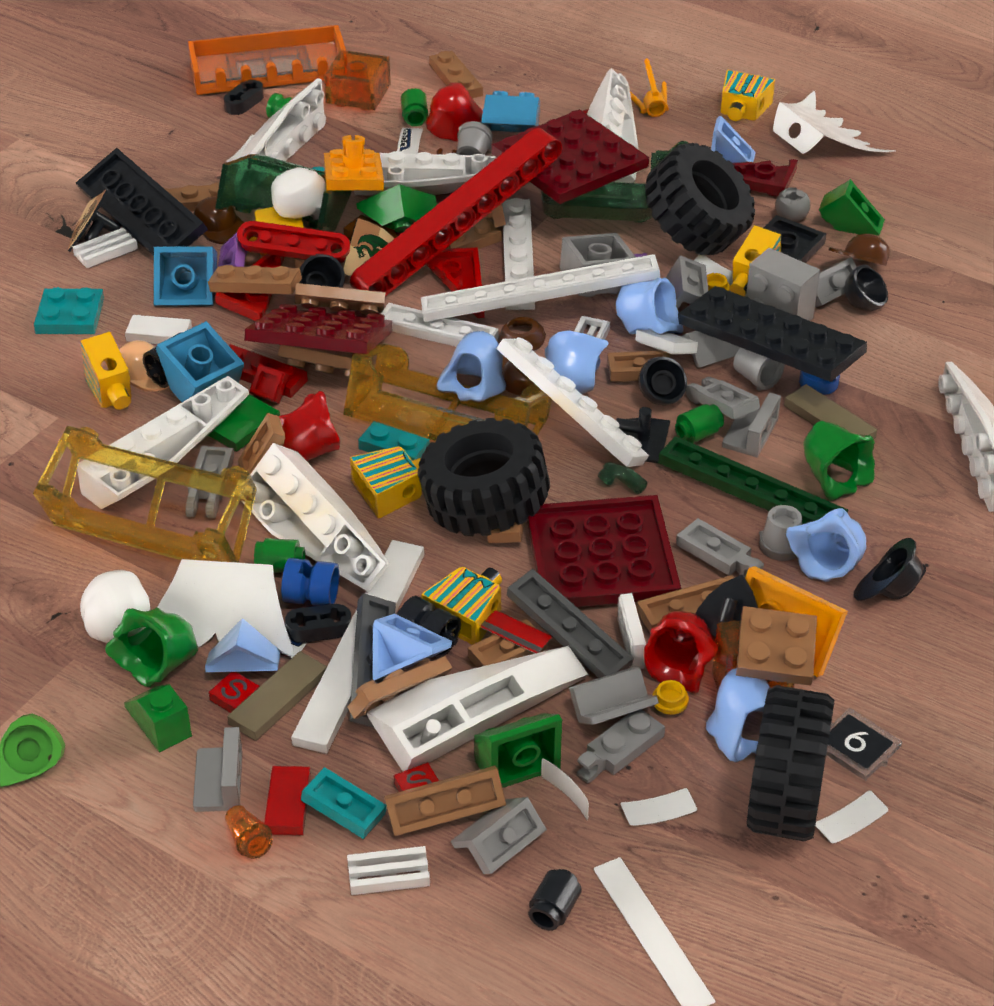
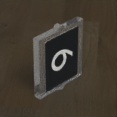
M849 708L835 722H831L826 756L866 781L880 766H887L888 759L902 746V741Z

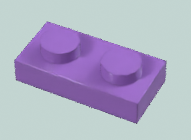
M237 233L221 246L218 266L232 265L233 267H244L248 251L240 246Z

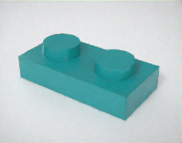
M375 421L358 439L360 450L370 453L398 446L403 448L412 461L421 458L426 447L430 444V439Z
M325 767L302 790L301 801L362 839L369 834L386 814V804Z

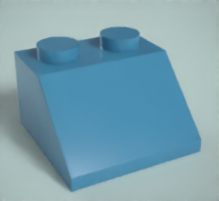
M493 91L492 95H486L482 124H485L491 131L524 132L529 128L539 126L540 99L535 97L534 93L520 92L519 96H508L506 91Z
M213 246L154 247V306L214 305L215 292H210L208 286L209 279L217 269V251Z
M207 321L156 346L170 390L181 402H184L226 376H229L238 383L240 381L244 362Z

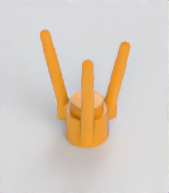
M646 58L644 62L651 90L645 94L643 103L630 91L631 100L640 108L642 114L648 113L651 117H659L669 110L667 104V83L665 81L662 82L661 92H659L650 61Z

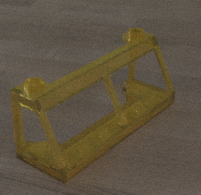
M381 343L368 354L356 353L352 357L343 415L371 423L373 421L434 441L441 433L450 432L451 428L460 424V426L469 424L468 421L476 419L478 422L485 421V419L455 411L460 404L494 413V418L497 421L509 419L515 424L519 422L528 427V423L534 424L535 426L532 431L537 436L549 417L552 399L536 384L525 388L521 397L511 398L498 394L481 402L473 400L460 401L456 393L437 390L439 377L408 369L409 357L401 347ZM377 355L376 364L374 368L372 363V356ZM387 383L448 400L452 403L447 409L382 391V385ZM461 384L465 388H471V386Z
M71 426L66 427L33 492V495L54 526L178 560L239 563L257 491L252 477L247 470L239 466H231V468H223L220 475L104 445L98 438L99 434L88 427H81L80 429ZM66 447H68L72 457L62 494L54 486L48 485ZM84 459L156 478L157 483L147 523L142 524L79 507L74 498L70 497L79 460ZM168 481L231 498L217 529L207 527L205 532L195 531L194 536L190 537L154 527L165 482ZM239 501H244L245 506L234 551H232L225 537V532Z

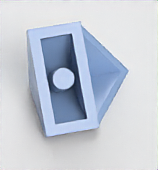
M721 115L716 119L711 150L718 151L726 161L729 160L731 163L754 162L756 152Z
M395 613L376 619L373 623V680L388 676L398 669L404 670L412 667L423 659L431 658L451 648L452 641Z
M242 618L209 652L205 664V673L278 671L280 650Z

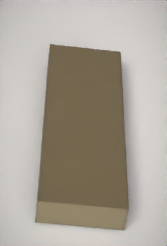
M807 384L785 397L784 406L813 425L819 421L830 422L855 434L870 435L873 439L877 436L878 429Z
M299 651L227 716L228 724L232 727H239L240 732L257 741L319 684L327 666Z

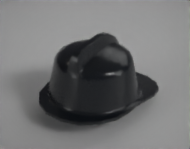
M904 538L894 544L880 562L859 582L854 590V598L857 601H865L879 593L891 599H901L908 596L916 588L926 572L925 565L915 554L916 541L912 538Z

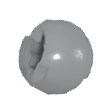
M790 187L780 192L775 202L778 216L794 222L804 219L811 207L809 196L795 187Z

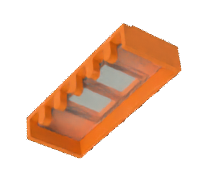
M339 25L188 41L190 64L197 95L228 92L247 80H257L263 84V87L313 82L317 78L322 79V81L349 78L348 54Z

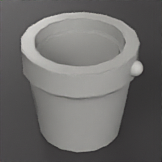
M475 121L466 122L459 126L457 154L485 155L487 150L491 149L493 140L491 130L485 124Z
M743 348L737 351L733 361L734 369L749 379L757 387L758 391L772 388L779 381L784 370V364Z
M778 505L769 511L764 530L759 532L760 550L764 555L778 561H789L797 557L790 548L786 537L788 527L802 525L801 513L796 508L788 505Z

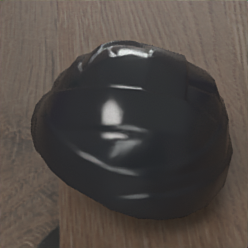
M316 254L310 256L300 266L302 276L300 283L340 288L344 286V269L339 261L332 256Z
M868 265L856 267L845 280V296L855 308L874 311L880 309L888 301V290L882 276Z
M656 357L648 360L643 365L638 376L640 391L646 399L653 404L665 406L673 404L682 398L686 392L687 377L682 366L674 359Z

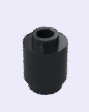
M565 869L549 870L545 874L529 902L530 910L528 915L535 925L544 930L553 931L565 923L582 892V888L573 873Z

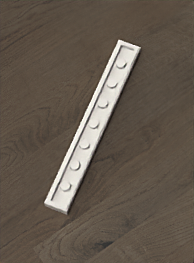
M652 254L425 296L421 298L424 322L655 280L661 278L656 256Z
M392 540L384 555L390 565L372 589L366 591L365 594L396 602V614L424 557V547ZM357 610L291 737L292 746L327 754L348 712L347 706L351 703Z

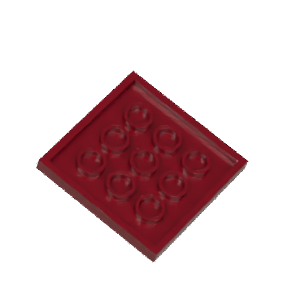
M580 109L492 144V154L498 157L535 128H541L562 143V152L558 159L529 182L559 204L649 167V157Z
M280 304L279 308L271 310L270 313L263 315L262 318L255 320L253 324L245 328L244 341L368 354L392 333L393 320H385V315L369 313L367 317L355 316V312L349 310H339L337 314L326 313V309L320 307H310L308 311L297 310L296 305Z
M658 495L543 504L542 506L540 505L539 511L533 517H527L536 572L576 607L618 604L620 594L632 593L634 602L682 589Z

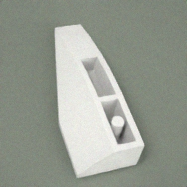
M611 68L598 88L587 115L639 150L628 81L622 74H617ZM637 172L614 182L633 183L636 180Z
M317 78L270 117L249 141L237 161L230 179L234 204H239L325 126L326 116L324 114L322 79Z
M399 151L380 153L384 176V190H354L355 195L373 196L398 184L431 195L453 193L497 157L484 154L458 155L456 153H447L440 155L427 152L405 154Z
M946 362L944 373L939 376L938 380L939 391L945 395L947 412L952 413L954 431L960 435L962 440V452L969 458L971 476L977 479L979 497L984 499L988 511L992 512L994 511V406L974 382L953 362Z
M226 376L79 462L76 466L81 494L100 509H103L169 471L237 408L249 395L248 389L229 376Z
M273 443L236 493L237 497L272 535L279 539L299 540L300 547H305L307 556L317 562L337 563L342 577L366 591L372 589L390 565L379 546L352 510L297 451Z
M564 646L429 679L368 711L366 715L403 772L424 763H430L474 739L475 734L494 728L585 679L588 673L571 648Z

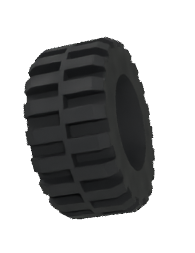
M699 143L678 145L651 170L645 184L646 202L648 208L652 209L651 215L654 220L660 223V228L663 232H667L676 244L680 243L684 249L695 251L699 255H716L727 249L751 227L755 215L754 197L750 195L751 189L749 185L745 184L743 175L735 170L734 165L729 160L726 161L718 151H712L711 147L706 145L699 146Z
M486 418L485 421L479 422L477 419L468 421L469 424L463 426L459 424L452 427L450 432L441 433L437 436L435 443L431 442L426 447L418 464V476L428 512L434 521L450 532L457 534L460 531L465 536H474V534L489 536L491 535V530L500 529V532L508 530L511 526H514L515 522L520 525L526 522L528 516L533 517L548 496L550 479L542 444L533 431L519 422L515 424L509 419L497 421L495 418Z
M778 685L768 689L760 726L747 815V827L754 833L804 842L813 839L835 702L829 694Z

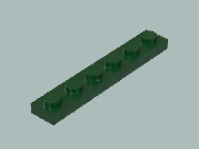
M677 436L659 453V464L767 511L778 505L792 506L801 513L802 524L816 521L828 512L838 508H843L848 513V509Z

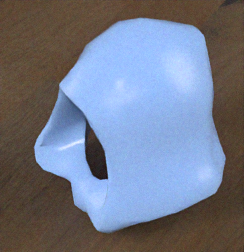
M657 278L652 281L621 286L615 304L616 312L629 334H636V330H653L659 334L669 332L680 335L683 333V326L679 324L678 320L679 312L676 308L675 288L667 278Z
M570 330L561 331L549 339L548 346L545 348V358L554 365L553 369L559 375L569 378L575 383V389L579 393L585 394L594 389L595 372L601 362L599 355L608 346L609 342L584 333Z
M475 331L465 335L456 347L450 362L440 374L437 390L456 393L460 401L473 400L476 402L484 401L505 391L506 383L502 375L503 354L496 349L499 343L495 337L484 331ZM457 374L474 375L482 379L479 385L465 388L458 382L456 376Z
M843 508L834 509L816 521L788 527L786 530V537L790 548L798 557L801 571L811 579L829 582L831 579L844 577L854 569V566L859 563L866 551V535L860 523L850 518Z
M737 668L731 669L721 681L717 692L715 710L706 722V730L715 738L718 748L733 762L741 761L751 753L756 754L758 741L743 738L741 736L748 714L753 711L763 712L767 691L770 688L765 679L736 676Z

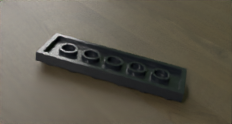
M118 148L114 149L76 182L79 189L91 200L107 190L108 193L100 208L116 223L121 225L122 228L124 227L126 232L130 233L153 256L154 247H189L208 230L198 217Z
M714 286L678 313L679 324L829 382L833 381L867 352V341L828 328L823 324L806 320L798 315L776 309L774 306L765 305L749 297L735 294L721 287Z

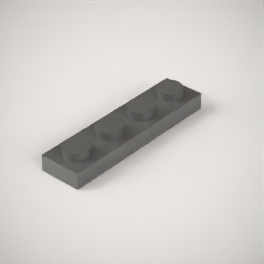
M533 568L507 588L506 596L563 647L569 646L577 659L598 678L626 670L632 666L634 657Z
M365 593L361 595L357 603L351 702L357 696L355 691L361 685L373 680L374 620L394 614L396 602ZM385 677L375 680L376 684L382 682ZM350 713V722L374 728L367 715L354 719Z

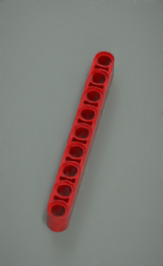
M541 128L531 130L358 267L350 277V286L353 289L386 292V297L556 161L562 152V143Z

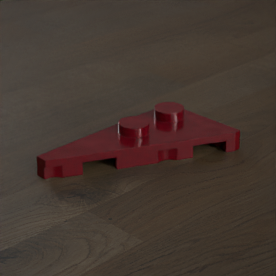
M790 159L789 165L775 166L771 161L732 164L735 170L743 175L745 184H748L752 191L767 193L770 196H778L780 192L789 187L797 170L798 160Z

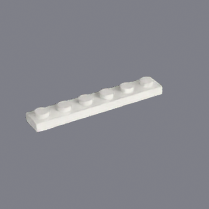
M513 198L506 200L502 203L506 225H503L505 282L534 276L530 199ZM535 302L506 307V310H535Z
M519 337L517 339H502L496 349L626 467L642 466L649 455L641 448L642 444L636 438L626 435L619 429L620 425L614 418L604 415L597 409L598 405L593 399L579 393L575 389L576 385L573 381L559 375L553 369L554 365L548 359L539 357L532 350L533 346L528 341Z

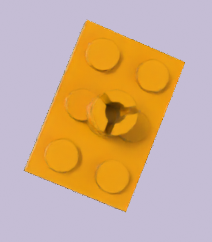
M351 135L342 137L343 149H333L330 153H324L326 191L384 190V176L380 153L364 149L365 138L363 136L355 135V140H351Z
M756 566L749 567L745 579L754 592L758 608L817 616L813 675L816 677L822 676L848 611Z

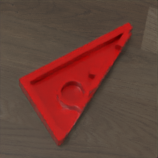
M478 247L444 249L426 264L451 291L482 286ZM485 311L473 313L476 318H485Z
M266 254L253 265L276 268L282 266L285 257ZM217 292L215 294V301L217 305L255 321L266 314L272 294Z

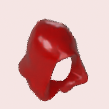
M453 82L439 89L432 98L430 114L426 118V126L438 138L458 141L459 126L471 121L482 123L483 110L472 99L464 85Z
M318 391L316 394H308L299 408L289 414L279 416L283 431L285 432L283 447L297 451L306 461L327 452L339 450L340 438L330 421L326 395L323 391Z
M685 611L670 612L664 615L658 625L650 630V637L644 648L645 666L653 679L659 682L674 680L681 683L686 691L698 693L705 665L717 654L718 645L716 638L711 634L705 621L698 615Z

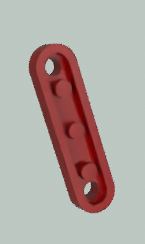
M247 221L237 230L240 246L249 252L304 260L316 254H326L337 259L339 263L345 262L350 252L349 239L344 234L259 221ZM252 237H257L255 241H249ZM341 249L340 252L333 253L334 250Z

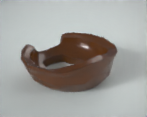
M517 317L508 321L502 327L498 336V343L500 344L502 339H517L519 337L528 341L533 346L532 350L534 351L543 345L546 333L543 326L536 320L528 317ZM511 325L513 327L532 326V329L526 333H513L508 327Z

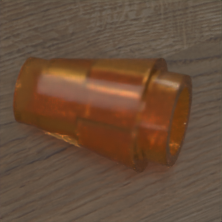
M236 805L231 807L225 815V821L238 853L250 859L262 857L272 846L271 829L245 809L244 806Z

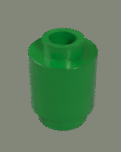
M417 88L404 91L400 99L402 117L410 126H420L428 117L426 95Z
M703 404L678 415L675 431L679 438L696 443L718 433L719 428L724 425V417L715 404Z
M265 538L264 542L257 541L255 544L254 564L273 565L274 573H283L288 558L306 559L305 547H300L299 540Z

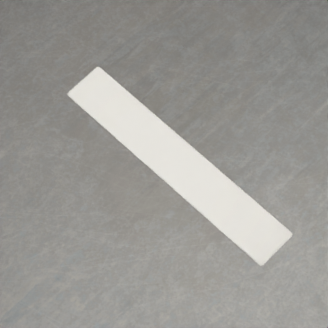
M616 858L594 867L593 870L680 1005L709 1006L715 1003L709 990L623 860Z

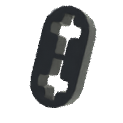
M247 80L239 84L224 96L225 111L231 115H240L247 112L264 98L263 84L257 80Z
M327 604L291 610L285 616V627L289 639L296 643H306L341 638L351 621V611L341 604Z

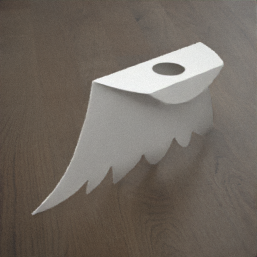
M815 91L799 103L788 104L780 102L778 105L773 131L802 154L812 149L824 136L865 151H896L865 146L870 145V143L852 138L859 136L861 132L840 128L843 118L824 117L826 114L825 110H816ZM793 123L801 125V133L797 138L789 136V128Z
M181 559L178 570L157 608L166 613L178 614L190 623L198 648L209 641L215 633L218 641H220L243 618L280 651L294 656L293 647L281 613L273 565Z

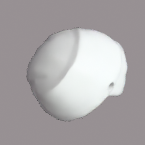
M297 167L283 172L272 182V204L275 211L282 217L297 219L310 215L314 220H318L329 207L331 193L326 191V181L313 170Z
M125 570L108 571L96 576L84 590L80 603L81 616L89 636L108 643L114 638L113 632L121 623L124 612L127 609L150 610L149 597L139 578L134 573ZM142 628L131 630L128 633V637L138 633Z

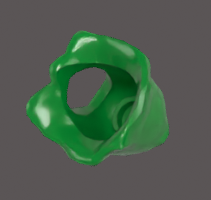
M819 421L813 425L807 434L803 446L805 459L811 467L812 473L821 484L825 497L829 501L837 500L843 495L855 494L857 486L871 484L875 477V460L873 457L875 441L872 436L855 434L837 424ZM830 464H834L853 474L847 482H838L828 475L827 470Z
M157 607L149 611H140L134 608L127 609L124 612L121 623L113 632L114 638L105 647L106 654L110 658L115 660L120 667L131 672L138 683L146 687H151L152 684L161 682L171 671L191 659L198 651L192 625L178 614L166 613ZM145 627L142 631L128 637V633L131 630Z

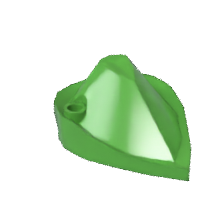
M35 714L22 715L10 724L0 742V787L39 776L60 761L65 752V742L53 724Z

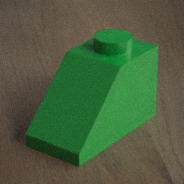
M851 179L825 194L819 208L822 218L837 231L854 234L867 233L879 236L885 221Z
M170 684L156 686L124 702L125 708L159 753L192 737L188 708Z

